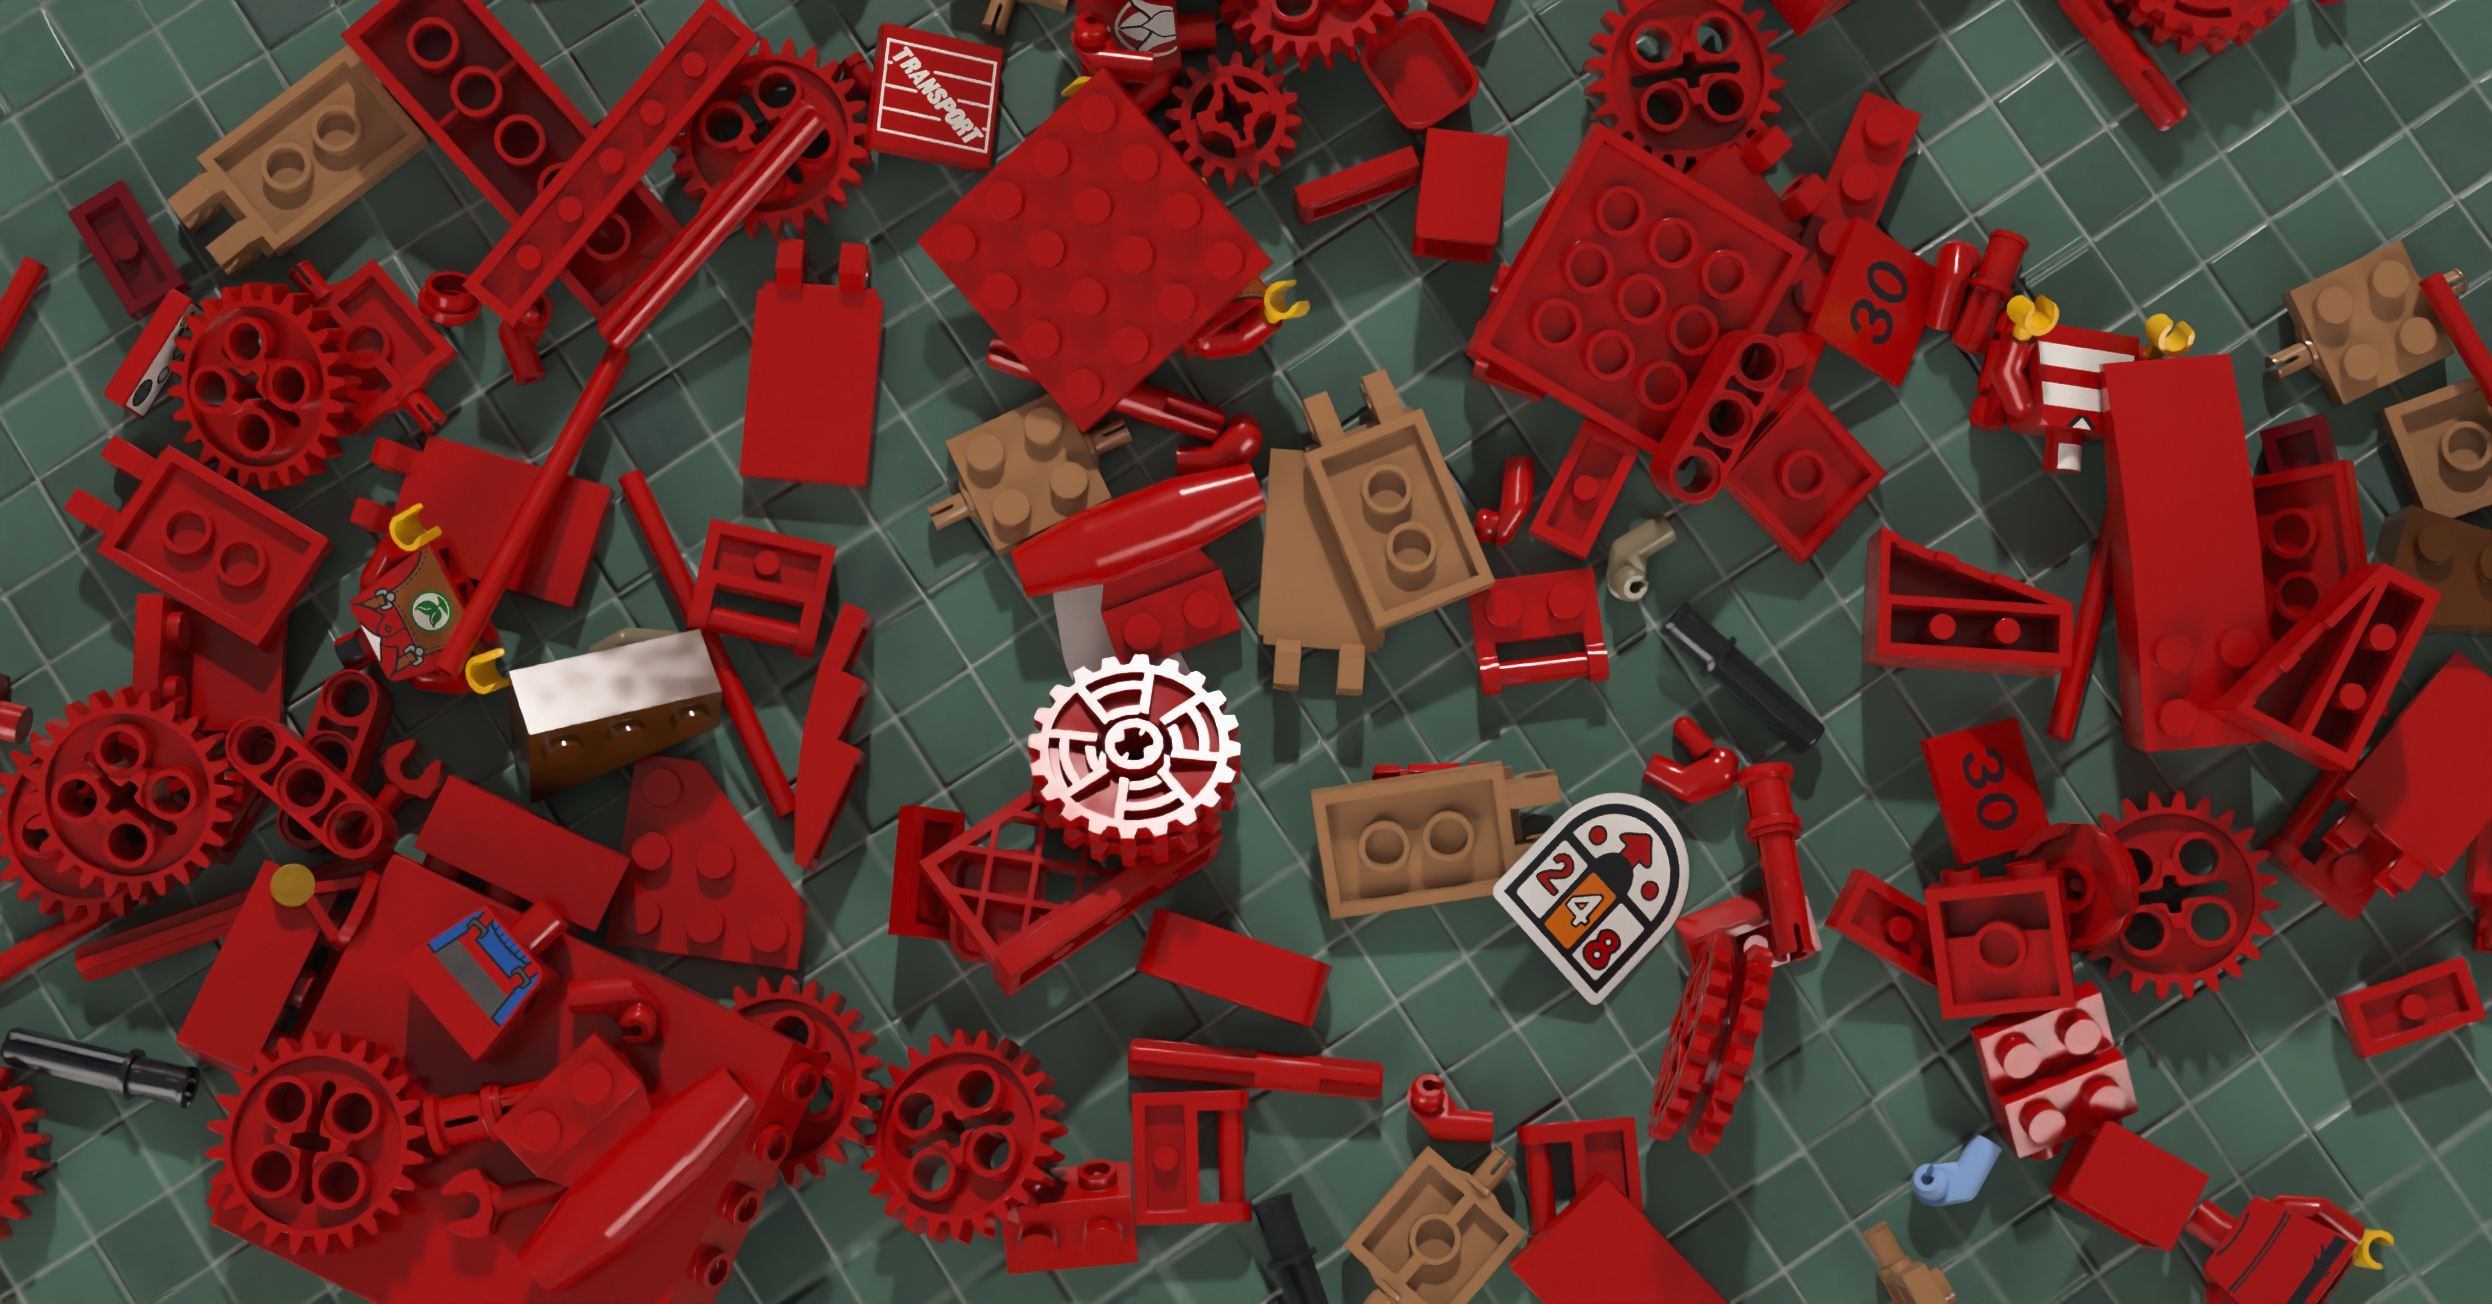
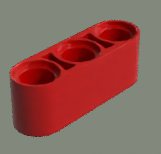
M1743 329L1732 330L1724 334L1715 344L1650 462V478L1654 487L1662 494L1691 504H1700L1711 500L1721 490L1785 376L1788 367V354L1784 345L1776 337ZM1754 344L1759 353V362L1756 369L1751 374L1745 376L1741 369L1740 359L1745 349ZM1723 400L1727 407L1728 416L1721 429L1713 432L1709 425L1708 416L1711 408L1717 402ZM1692 456L1696 463L1695 477L1689 485L1681 488L1677 481L1678 467L1683 460Z
M345 669L334 673L326 680L320 691L304 736V740L325 758L334 748L343 746L348 755V763L343 773L364 791H366L393 714L394 701L391 691L384 683L359 670ZM366 686L370 695L369 705L359 716L349 717L345 709L346 698L355 688ZM320 773L308 777L301 786L300 797L306 807L315 805L324 794L325 783ZM279 806L276 826L278 834L286 844L312 854L326 855L333 853L317 838L307 840L303 834L302 825Z
M256 715L242 718L232 725L226 735L225 751L228 760L234 768L333 853L345 859L367 864L383 861L392 854L398 843L399 836L397 823L392 815L293 729L265 716ZM271 732L276 741L275 752L268 761L257 765L252 756L253 744L259 736ZM320 773L325 783L324 794L315 805L306 807L300 797L301 786L308 777ZM369 815L374 824V835L366 846L355 850L350 844L349 829L356 819Z
M1155 908L1135 970L1312 1029L1332 971V966L1171 911Z

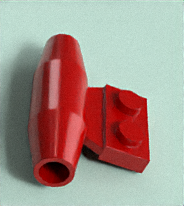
M1249 463L1169 478L1079 511L1011 549L1010 553L1027 598L1103 584L1100 613L1119 664H1131L1134 655H1147L1150 663L1242 629L1221 569L1200 548L1265 512L1266 505L1254 471Z
M598 1030L593 1032L491 1127L538 1178L569 1187L517 1253V1257L524 1269L541 1287L555 1294L625 1248L711 1168L760 1105V1101L754 1092L730 1067L722 1064L652 1110L644 1079Z

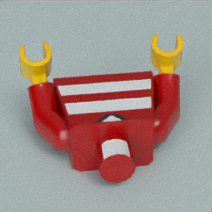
M2041 294L2035 299L2034 305L2024 295H2019L2012 298L2007 304V314L2016 324L2001 330L2000 346L1990 368L1989 377L2007 414V426L2013 433L2044 437L2042 471L2052 474L2081 473L2083 442L2104 439L2099 364L2163 359L2164 354L2168 357L2182 356L2192 347L2195 333L2187 323L2180 321L2175 325L2172 333L2166 337L2173 327V321L2165 314H2156L2151 316L2145 325V336L2150 341L2147 346H2139L2140 337L2058 325L2059 309L2054 302Z

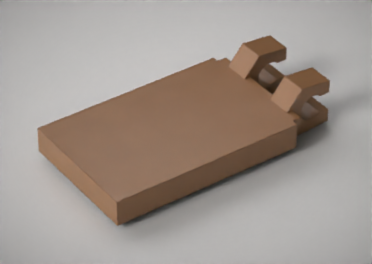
M346 45L196 157L204 169L166 202L192 234L216 218L224 206L237 223L205 248L228 277L233 279L256 263L262 252L268 259L274 254H277L279 258L427 147L429 143L421 130Z
M1385 368L1361 377L1362 384L1359 386V390L1369 415L1373 420L1372 422L1343 432L1327 391L1303 399L1302 404L1304 407L1301 408L1302 415L1315 443L1305 448L1307 453H1304L1303 461L1375 633L1491 588L1495 583L1423 409L1420 408L1413 411L1410 406L1402 410L1398 396Z
M2473 377L2390 406L2377 413L2415 506L2454 519L2492 506V409Z
M1271 448L1257 639H1263V645L1276 646L1272 690L1298 692L1301 648L1337 650L1339 653L1336 695L1361 697L1365 653H1378V647H1384L1385 629L1375 633L1303 461L1304 453H1307V451Z
M1501 760L1312 789L1311 800L1330 919L1493 895L1494 885L1544 834H1534L1523 838L1519 809L1561 802L1558 776L1555 773V769L1524 772L1514 776L1512 765L1503 767Z

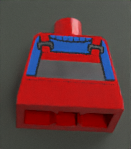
M542 898L515 922L501 908L484 904L395 960L391 966L474 1061L493 1064L559 983L561 976L541 952L569 927L557 911Z

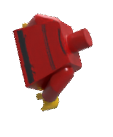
M2279 1194L2270 1200L2255 1196L2238 1219L2210 1200L2205 1199L2193 1213L2185 1227V1231L2214 1250L2202 1269L2204 1280L2208 1283L2204 1294L2206 1304H2324L2352 1264L2368 1269L2380 1270L2383 1268V1265L2375 1262L2369 1254L2371 1241L2382 1246L2393 1247L2394 1238L2389 1232L2365 1229L2364 1224L2329 1199L2320 1196Z

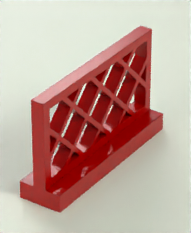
M1030 789L919 861L918 869L993 968L994 980L1009 998L1215 860L1223 837L1220 830L1214 835L1201 832L1197 835V849L1187 854L1177 847L1169 851V862L1157 865L1150 855L1140 856L1136 867L1123 866L1121 864L1115 869L1086 865L1089 846L1086 844L1082 845L1080 863L1043 858L1041 854L1046 828L1050 829L1043 819V811L1046 805L1043 804L1041 814L1029 812L1040 805L1036 804L1033 789ZM1011 823L1039 827L1034 856L996 850L999 831ZM1061 826L1053 830L1064 831L1065 829ZM990 837L989 848L977 846ZM959 857L986 861L981 891L952 886L941 869ZM993 863L1031 869L1026 899L988 892ZM1038 871L1077 877L1074 896L1062 904L1034 900ZM1084 878L1097 880L1082 890ZM965 902L978 904L976 916ZM985 906L1024 912L1021 931L997 946L982 926ZM1031 913L1044 915L1029 925Z

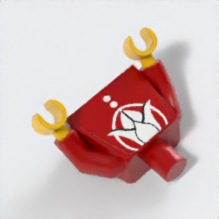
M1074 0L1076 18L1085 12H1096L1105 17L1108 22L1106 29L1120 49L1154 52L1151 84L1117 81L1145 114L1169 97L1173 86L1183 83L1181 52L1217 48L1214 11L1177 14L1175 0ZM1081 60L1082 77L1077 78L1061 92L1063 97L1072 96L1093 77Z

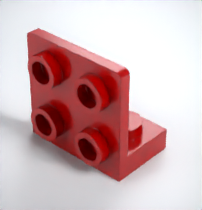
M137 594L132 687L136 693L137 701H139L144 691L154 687L160 689L161 707L181 696L185 698V708L182 717L189 719L202 712L208 714L201 732L228 733L232 725L240 719L252 715L265 716L283 724L288 617L263 652L186 605L164 594Z

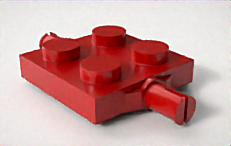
M372 258L350 278L330 286L309 260H304L298 263L297 266L311 280V285L296 269L292 268L287 277L301 292L311 294L310 308L328 307L331 310L324 327H344L346 330L345 335L337 344L339 352H356L357 357L344 366L347 375H354L362 380L361 384L347 389V397L361 405V410L344 413L345 420L359 435L365 437L390 414L404 408L420 425L425 434H431L437 428L422 412L423 409L426 410L436 423L442 426L447 420V416L439 410L424 391L427 389L431 379L454 361L459 354L425 315L420 312L417 306L385 270Z

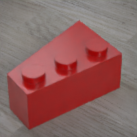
M1883 527L1867 540L1862 665L2054 677L2072 667L2073 602L2000 573L1991 574L1958 561L1957 556L1941 550L1936 552L1900 538L1901 534Z
M2386 563L2354 566L2209 710L2322 770L2353 771L2443 593Z
M449 775L413 846L427 853L422 864L458 881L463 871L487 881L483 893L518 909L523 899L535 904L542 898L564 919L569 927L565 932L578 937L583 927L595 932L632 858L562 824H557L540 816L511 799L506 800L477 786L476 782L461 775Z
M266 859L175 1040L187 1056L230 1074L234 1070L258 1073L259 1071L253 1058V1053L257 1050L268 1051L277 1059L279 1058L278 1039L282 1037L288 1038L289 1033L284 1031L293 1009L294 1007L301 1009L304 1006L316 982L318 972L311 969L322 946L329 949L332 948L331 943L305 904L290 908L282 906L275 901L271 895L270 882L272 876L282 866ZM340 891L314 894L334 926L339 930L347 917L346 912L339 910L342 902Z

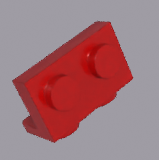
M1095 1159L1077 1166L1045 1167L1044 1171L1056 1183L1054 1187L1036 1184L1031 1190L1037 1198L1040 1207L1035 1210L1023 1203L1016 1206L1015 1209L1019 1218V1226L1016 1228L1002 1221L1008 1274L1138 1262L1131 1167L1128 1161L1111 1162L1105 1159Z

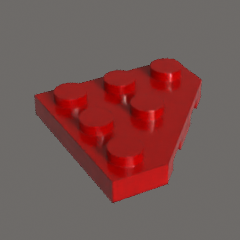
M649 755L635 761L620 853L632 858L612 899L605 943L615 946L800 971L810 907L796 888L792 886L763 843L722 791L707 767L700 761Z

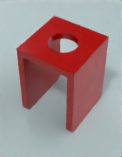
M1427 128L1411 249L1414 256L1483 265L1491 262L1493 247L1497 243L1510 137Z
M2105 1121L2102 1123L2096 1136L2084 1133L2075 1137L2049 1187V1192L2054 1197L2146 1249L2171 1252L2210 1176L2115 1122Z

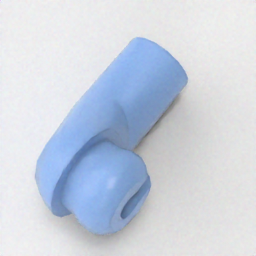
M1973 1133L1957 1162L1934 1165L1928 1163L1919 1166L1912 1176V1187L1917 1199L1924 1204L1934 1207L1973 1200L2002 1152V1148L1987 1138Z

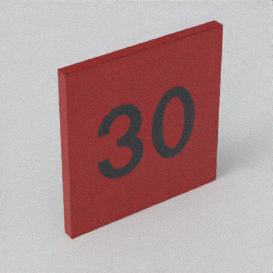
M1853 216L1806 330L1892 386L1900 387L1925 327L1924 322L1933 290L1934 267L1861 217Z
M2017 717L1920 741L1957 866L2018 850L2037 830L2050 826Z

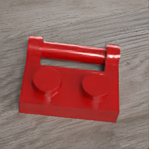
M711 518L685 632L700 629L702 636H705L707 630L794 649L793 656L812 660L837 546ZM715 589L803 608L800 625L712 606Z
M1593 567L1495 579L1493 587L1467 597L1478 680L1482 696L1502 694V687L1587 677L1589 683L1609 680V663L1603 640ZM1581 636L1583 652L1498 662L1495 646Z
M2323 770L2321 776L2278 836L2270 834L2260 850H2269L2271 855L2266 861L2346 920H2355L2379 888L2372 881L2393 858L2398 849L2376 830L2372 829L2357 848L2353 849L2350 847L2342 856L2324 841L2311 861L2303 857L2299 851L2337 798L2334 792L2352 772Z
M1249 1090L1132 1093L1135 1225L1253 1221L1252 1201H1245L1243 1110L1249 1109ZM1217 1110L1219 1202L1200 1203L1198 1111Z
M1635 1116L1516 1126L1518 1145H1524L1533 1235L1526 1237L1527 1243L1557 1216L1550 1143L1569 1142L1574 1199L1604 1172L1644 1213Z

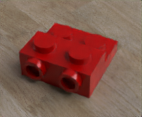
M2043 859L2008 863L2005 865L2007 875L1981 878L1979 867L1976 866L1953 868L1940 871L1941 882L1931 883L1924 890L1942 1020L2075 1008L2077 1006L2078 998L2069 937L2072 933L2063 870L2047 871L2046 862Z
M2091 981L2076 986L2078 1004L2075 1008L2003 1014L1970 1027L1998 1134L2018 1159L2025 1156L2034 1160L2052 1158L2062 1151L2063 1141L2084 1133L2096 1136L2103 1122L2113 1121L2122 1126V1118L2139 1112L2126 1058L2114 1046L2102 994Z

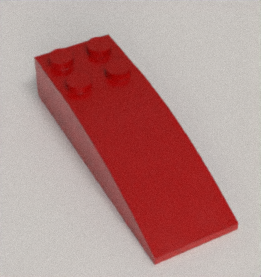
M381 0L340 35L357 57L511 227L595 130L480 0ZM640 180L558 278L600 323L684 228Z
M2226 353L2099 364L2123 745L2143 752L2269 742L2209 710L2269 651L2261 549L2253 484L2231 355Z

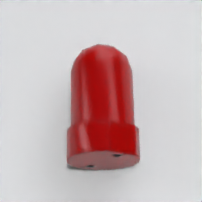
M855 52L846 57L841 62L840 67L845 76L849 79H854L859 94L863 97H870L873 72L866 64L863 55L860 52Z
M1682 716L1674 721L1673 732L1675 736L1687 748L1689 754L1696 762L1706 756L1716 746L1714 741L1709 736L1707 737L1690 717Z

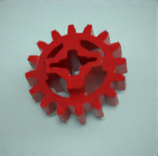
M1234 51L1230 66L1223 67L1214 54L1208 56L1207 73L1202 75L1197 69L1190 66L1186 70V80L1190 88L1173 86L1171 90V100L1180 108L1166 110V125L1178 129L1168 136L1169 141L1177 150L1186 149L1183 158L1192 168L1198 164L1202 167L1201 178L1204 177L1206 179L1207 185L1213 181L1217 174L1224 176L1227 191L1234 190L1237 177L1241 176L1246 177L1247 182L1252 188L1258 187L1259 170L1265 168L1269 173L1277 176L1281 173V162L1277 154L1293 157L1296 151V142L1287 135L1300 133L1301 117L1288 114L1298 107L1297 93L1288 92L1281 94L1286 83V75L1280 71L1273 74L1270 78L1264 75L1265 59L1259 57L1252 67L1248 68L1242 66L1240 52ZM1235 85L1251 88L1258 93H1249ZM1210 92L1212 100L1207 110L1196 113V119L1192 120L1197 104ZM1224 102L1227 103L1230 113H1234L1238 121H1243L1242 141L1237 130H1233L1229 122H1223V116L1225 115ZM1276 123L1269 141L1257 151L1256 139L1259 133L1269 130L1270 124ZM1215 148L1230 155L1232 158L1221 157L1208 150Z

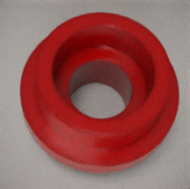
M453 271L437 272L430 275L425 281V286L418 293V308L420 312L436 324L445 327H458L477 318L482 311V302L462 286L469 276Z

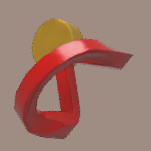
M293 863L284 865L275 872L271 878L270 891L275 901L282 906L291 908L305 904L328 941L336 951H339L347 946L374 895L381 875L367 870L362 876L315 882V878L308 868ZM361 888L345 922L338 930L314 894Z

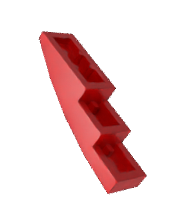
M846 602L843 604L819 666L803 728L795 790V864L813 873L817 869L868 758L860 749L846 743L871 691V688L864 680L850 674L875 621L867 611Z

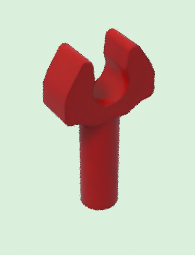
M413 739L389 747L379 758V764L385 771V786L374 800L385 808L392 817L406 800L423 798L428 801H434L445 783L447 765L440 760L433 761L420 778L410 780L407 777L406 767L415 758L422 746L420 742ZM369 815L359 817L349 829L350 843L358 849L366 846L374 835V824Z
M484 1168L461 1171L441 1188V1194L449 1196L464 1195L472 1192L478 1197L480 1207L475 1216L449 1222L446 1225V1229L471 1239L494 1236L496 1234L497 1221L504 1212L559 1201L569 1187L538 1177L499 1185L490 1180Z

